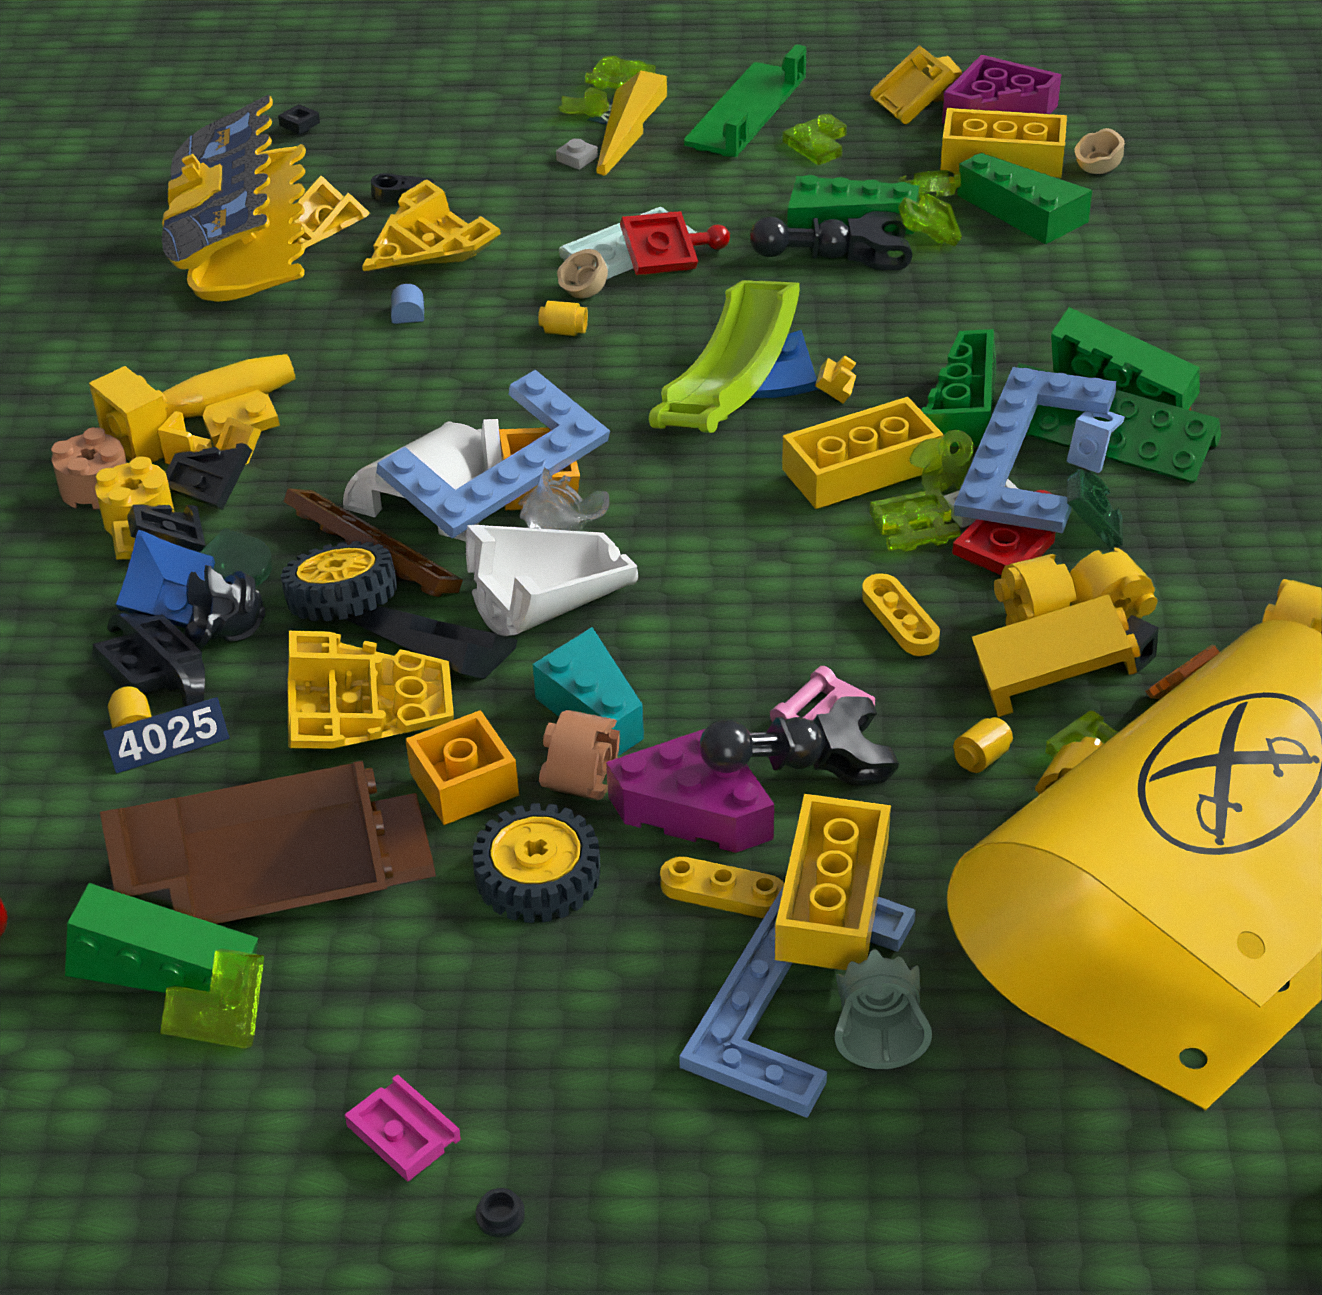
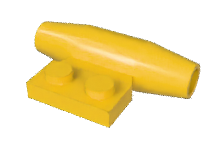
M282 354L243 360L195 375L163 391L162 393L168 403V408L166 409L167 419L175 411L181 412L183 418L203 416L214 447L218 442L227 416L262 431L280 426L278 415L268 394L296 379L289 356Z

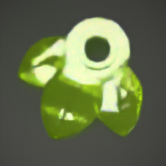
M590 87L585 92L583 98L562 96V106L558 107V110L566 114L587 113L590 117H600L609 110L610 105L609 101L606 100L607 94L605 92Z
M952 430L945 433L941 439H926L914 449L909 462L916 467L924 468L922 471V485L926 495L934 496L942 493L952 484L959 490L961 489L972 463L973 442L965 432ZM953 442H957L959 445V449L955 454L950 452V446Z

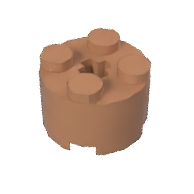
M92 427L87 429L82 435L54 443L51 449L53 454L51 461L63 501L74 508H77V503L92 504L93 509H100L95 491L96 475L101 469L113 468L127 463L120 441L111 435L105 434L104 429Z
M567 710L561 712L556 724L548 723L544 733L543 745L549 748L547 762L543 763L540 771V785L548 787L551 791L593 800L603 799L608 791L607 785L602 784L607 774L606 762L616 759L619 752L620 731L612 729L617 722L616 719Z

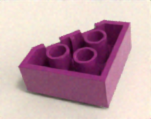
M980 55L944 92L942 124H945L947 108L1051 114L1058 106L1061 74Z
M705 729L606 762L608 797L624 824L641 828L643 823L664 828L665 835L696 842L698 837L718 842L719 849L735 853L774 840V803L747 764L742 769L733 773H720L705 764L699 750L700 738Z

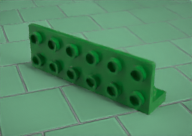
M796 44L788 54L784 55L782 67L754 62L684 138V145L693 147L698 151H711L720 153L725 157H737L806 78V46Z
M1019 363L1017 366V368H1029L1032 370L1051 372L1022 363ZM1116 390L1109 412L1124 416L1125 418L1124 422L1111 433L1105 458L1185 482L1195 483L1209 447H1217L1220 440V420L1213 416ZM1038 405L1026 435L1070 448L1076 419L1085 411ZM1093 417L1099 421L1109 422L1108 419L1102 417Z

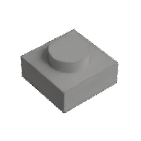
M574 138L556 150V160L579 170L598 157L597 146L586 143L581 139Z

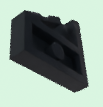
M239 443L236 444L234 449L220 451L217 447H213L196 453L191 451L175 453L165 472L170 491L223 510L253 450L247 444Z
M132 505L127 515L131 537L136 538L138 530H141L175 545L199 553L203 552L206 545L197 506L187 505L184 512H172L173 508L170 505Z

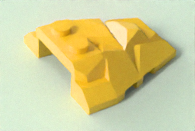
M289 631L287 684L289 748L333 749L435 727L453 721L454 711L449 661L401 649L395 656L376 652L377 643L364 641L363 648L340 643L341 635L332 632Z

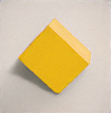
M175 411L158 429L164 461L167 464L171 463L175 453L195 452L198 443L212 448L210 439L194 436L186 432L181 412Z

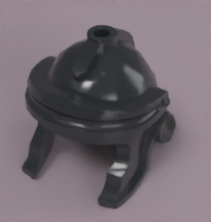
M205 565L204 580L200 579L196 572L189 574L186 595L188 604L192 606V622L187 625L184 635L197 648L202 649L210 639L213 640L217 637L224 638L228 642L239 641L251 636L257 630L261 620L265 617V608L263 607L261 594L256 590L255 579L251 575L238 570L233 575L223 579L221 574L212 569V566Z

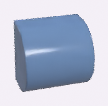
M402 284L393 290L391 294L392 323L424 321V298L422 291L417 286Z

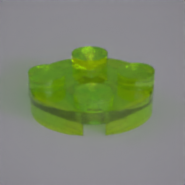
M948 171L914 173V180L907 181L905 175L899 178V182L919 185V198L924 197L925 192H936L937 196L954 195L956 188L961 186V173L955 171L954 177H948Z

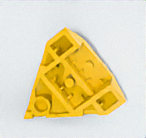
M426 179L401 195L396 214L390 215L373 246L375 252L371 258H366L362 268L363 271L419 264L464 262L488 247L501 232L498 227L481 216L468 224L450 212L445 192Z

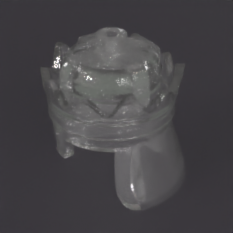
M544 467L538 486L518 502L519 505L523 506L520 518L524 519L528 528L580 531L584 525L602 517L607 512L609 495L606 491L599 490L594 491L582 500L580 495L568 486L571 477L564 475L560 481L552 480L549 474L550 471Z

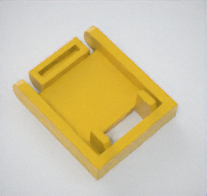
M919 45L871 90L870 96L903 124H908L957 78L949 67ZM928 64L932 67L928 71L931 78L922 72Z

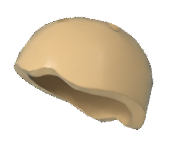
M1108 128L1101 129L1096 133L1086 134L1075 147L1077 163L1084 171L1092 174H1103L1112 171L1120 164L1124 155V140L1122 136Z
M584 249L575 252L563 262L557 271L558 284L569 295L580 299L590 298L597 294L604 287L608 275V269L602 255L594 249Z

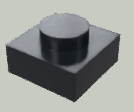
M300 104L278 115L279 125L296 134L306 133L310 128L320 123L319 112Z

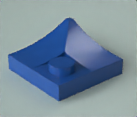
M802 330L787 335L772 370L751 398L785 397L819 389L815 386L817 378Z
M138 530L128 570L116 602L118 610L128 613L140 612L152 616L163 614L173 625L186 628L192 622V606L188 604L186 595L188 576L191 572H196L198 577L204 580L205 565L212 566L213 569L215 565L214 557L175 545Z

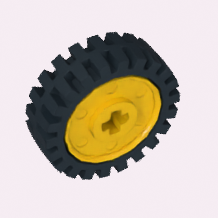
M353 541L350 545H347L346 542H339L336 547H332L329 544L323 546V550H318L317 548L309 550V555L301 554L296 557L297 560L288 562V567H284L281 574L282 587L288 609L294 616L298 615L301 619L309 617L311 621H318L321 617H323L324 621H332L335 616H339V619H346L348 614L351 613L355 616L363 614V609L371 611L377 608L376 604L383 605L388 601L387 598H391L397 589L395 570L389 550L383 548L380 544L374 545L373 542L361 544V541Z
M539 803L531 804V811L525 812L522 805L514 807L513 816L504 811L498 814V822L491 819L485 824L486 831L480 830L477 835V842H474L473 870L479 895L482 894V899L487 906L492 904L494 912L501 915L506 911L508 919L517 921L520 914H523L524 922L534 923L535 915H541L542 922L552 921V913L556 912L560 919L569 915V906L577 911L583 907V899L589 901L594 895V888L597 889L600 876L599 844L594 829L590 824L586 826V820L581 815L574 818L573 811L564 808L559 814L557 805L548 804L546 811H541Z

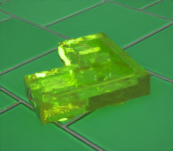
M829 113L822 114L818 118L805 123H799L795 127L783 131V142L817 165H821L842 156V145L834 140L846 136L847 125Z
M927 193L923 195L919 203L904 197L898 208L902 222L908 229L914 232L920 230L928 234L934 241L940 244L945 242L954 247L962 238L950 204Z
M223 948L218 949L214 954L210 992L177 986L166 988L161 1034L245 1049L253 1046L264 955Z

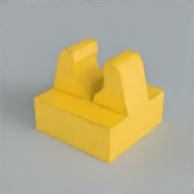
M843 356L837 363L828 358L820 368L815 386L844 404L850 397L856 375L851 370L856 365V362L846 356Z

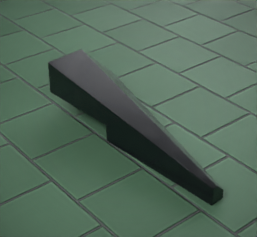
M380 606L371 611L363 609V614L355 616L353 613L348 614V618H346V620L416 653L449 661V668L459 673L485 679L515 650L517 639Z

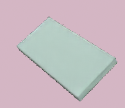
M658 207L641 215L667 213L668 211ZM620 223L559 247L560 257L564 260L580 250H597L606 263L608 269L607 279L634 268ZM686 225L688 233H697Z

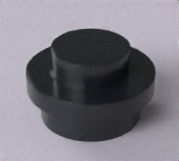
M496 1188L488 1191L481 1198L476 1208L478 1227L485 1234L492 1237H506L515 1233L522 1226L525 1219V1208L522 1200L514 1192L505 1188Z

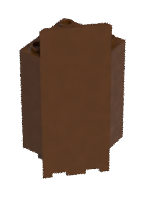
M363 761L100 812L114 891L214 924L387 889L388 886L436 877L417 794L413 793L371 802L369 794L377 793L373 768L364 769Z

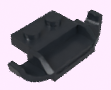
M137 612L112 615L107 629L110 632L123 630V636L94 643L92 657L121 687H134L143 694L165 687L169 691L180 689L182 703L185 706L204 701L205 667L202 661V651L163 614L152 616Z

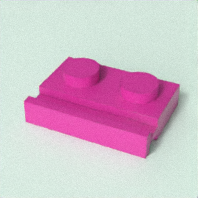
M397 1074L392 1078V1084L385 1089L380 1087L347 1112L345 1119L347 1127L408 1182L444 1154L446 1146L452 1142L456 1144L461 1138L459 1128Z

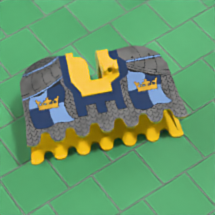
M266 95L202 127L187 138L176 151L172 160V180L168 183L169 209L164 212L162 221L163 251L175 267L182 270L189 269L187 276L188 285L196 296L204 300L217 302L234 300L304 276V268L301 264L291 265L293 261L304 254V247L300 243H291L300 238L305 231L301 223L292 224L293 221L304 214L305 209L301 203H292L301 198L305 193L302 184H293L303 177L305 169L300 164H293L305 156L306 149L300 144L294 147L263 151L272 142L268 134L259 135L272 124L269 115L260 116L269 110L273 104V99L270 95Z

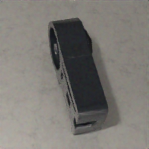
M389 173L377 174L371 179V196L380 202L398 203L403 193L426 179L433 184L434 180L431 178L393 175Z

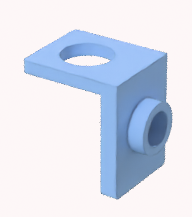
M1084 412L1076 419L1067 462L1099 473L1103 468L1110 435L1124 422L1125 417L1112 412H1108V415ZM1093 417H1102L1108 419L1109 422L1099 421Z

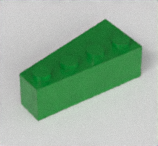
M983 153L974 155L972 158L959 163L957 196L1045 245L1089 222L1092 198L1091 189Z
M815 175L796 176L788 205L787 227L812 229L813 218L818 219V225L824 220L829 219L841 220L847 225L848 218L858 219L873 211L896 212L902 215L906 223L905 234H914L918 218L919 185H911L907 182L883 183L877 180L857 181L844 177L831 179L818 178ZM894 224L888 225L883 231H893L897 226Z
M1069 307L1051 332L1054 373L1116 381V390L1188 410L1200 393V367Z
M994 329L959 331L947 356V365L945 368H941L939 372V381L936 388L931 389L928 395V404L921 410L944 434L943 447H979L995 406L996 354Z
M89 883L67 923L65 976L236 1005L255 964L258 938Z

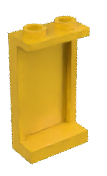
M1109 594L973 636L972 640L978 662L998 717L1013 713L1009 697L1122 661L1129 675L1137 673L1134 658L1141 656L1135 635L1133 633L1127 635L1125 632L1129 630L1123 608L1115 609Z

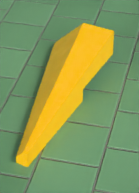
M641 70L616 90L596 168L597 174L606 176L643 134V123L667 97V76Z
M320 176L296 202L303 205L305 212L300 218L293 221L292 224L301 223L305 231L300 238L294 240L291 244L300 243L306 249L366 218L369 212L352 195L347 193L345 196H342L325 178Z

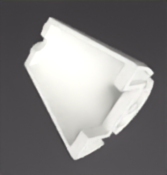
M446 422L442 427L403 446L455 490L485 472L481 437L482 429L476 430L464 424ZM396 451L365 466L351 478L344 492V509L376 517L382 510L380 492L403 497L376 473L377 463ZM438 527V532L440 535L448 536L442 529ZM467 530L454 538L466 541Z
M467 525L468 573H475L474 580L477 583V589H473L472 595L484 622L498 635L511 636L519 634L627 585H634L638 579L637 565L626 554L620 555L618 547L604 533Z

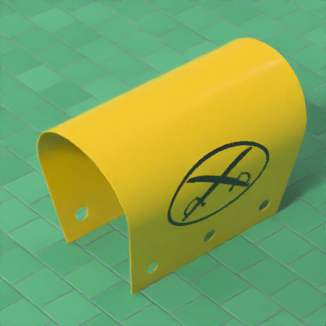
M1271 620L1259 623L1247 630L967 851L955 865L947 891L949 917L961 946L980 973L1005 998L1036 1020L1204 1110H1207L1322 1001V633L1292 621ZM1289 981L1290 986L1287 990L1277 992ZM1195 1048L1206 1055L1207 1064L1200 1069H1191L1182 1064L1179 1055L1185 1049Z

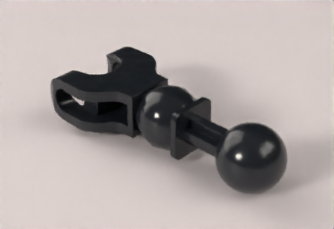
M873 211L858 219L848 218L847 225L837 219L824 220L818 225V219L813 218L812 229L788 228L781 219L767 216L759 219L750 231L752 248L764 257L778 256L787 247H810L812 259H817V252L822 257L829 259L840 258L847 253L848 261H859L876 270H902L909 265L913 257L911 246L904 238L906 233L905 220L902 215L896 212ZM894 224L897 226L893 231H883L888 225ZM888 251H902L903 254L893 258L888 255Z
M841 697L834 703L829 713L817 714L813 721L803 717H793L784 720L783 717H776L768 730L761 733H750L743 724L732 719L717 720L706 727L699 742L700 754L705 764L720 773H733L742 769L751 757H768L775 771L781 770L784 765L794 769H805L813 765L815 770H827L842 781L858 786L884 782L899 768V762L891 747L873 744L862 734L878 714L872 700L868 697Z

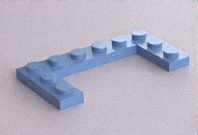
M1012 367L954 503V515L1063 533L1072 510L1071 497L1004 486L1038 405L1108 415L1116 393V381Z
M534 370L510 384L508 395L552 431L456 490L406 447L378 462L376 473L453 539L467 530V525H475L607 442L610 430L539 372Z
M782 887L679 1056L680 1068L808 1118L826 1085L827 1071L747 1041L793 964L792 962L775 960V923L783 892ZM878 897L870 942L898 952L915 922L916 910Z

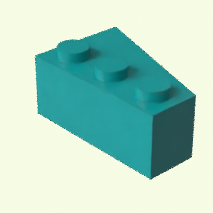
M593 627L532 664L535 699L557 716H560L561 712L572 710L616 719L617 722L612 729L620 731L618 756L644 739L643 705Z

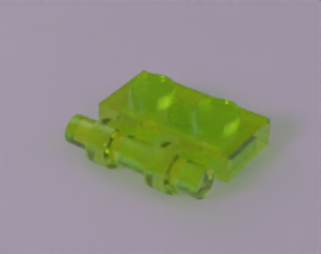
M614 55L604 56L593 68V73H586L585 82L594 84L595 88L605 89L606 87L618 89L639 71L642 70L656 74L655 65L645 64L640 60L629 61Z
M939 488L870 502V515L882 535L897 534L886 537L889 551L902 549L904 552L915 550L917 545L931 542L934 545L945 544L948 542V539L959 537L961 534L957 522L945 525V522L951 521L952 510ZM925 526L928 527V528L922 529V530H917V531H914V530H913V529L921 528V527H925Z

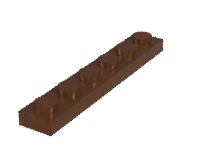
M287 489L283 502L296 509L295 514L297 516L318 522L320 524L319 528L322 531L343 537L347 545H350L353 541H361V544L373 542L374 545H382L391 554L393 566L396 569L395 575L405 580L416 581L421 584L420 589L429 595L441 597L442 593H459L463 579L315 491Z

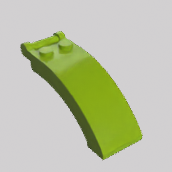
M742 280L726 290L725 304L709 343L686 372L662 388V402L655 406L649 414L650 426L658 429H664L666 426L699 428L701 432L713 433L717 429L718 422L726 420L729 414L748 401L767 378L783 348L798 302L799 283Z

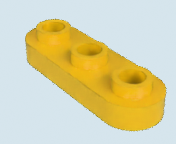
M874 574L867 577L862 585V600L907 653L915 656H925L935 652L939 646L940 629L895 577L888 574Z
M689 857L672 858L666 861L660 870L661 889L669 898L758 918L765 917L784 886V882L774 875Z

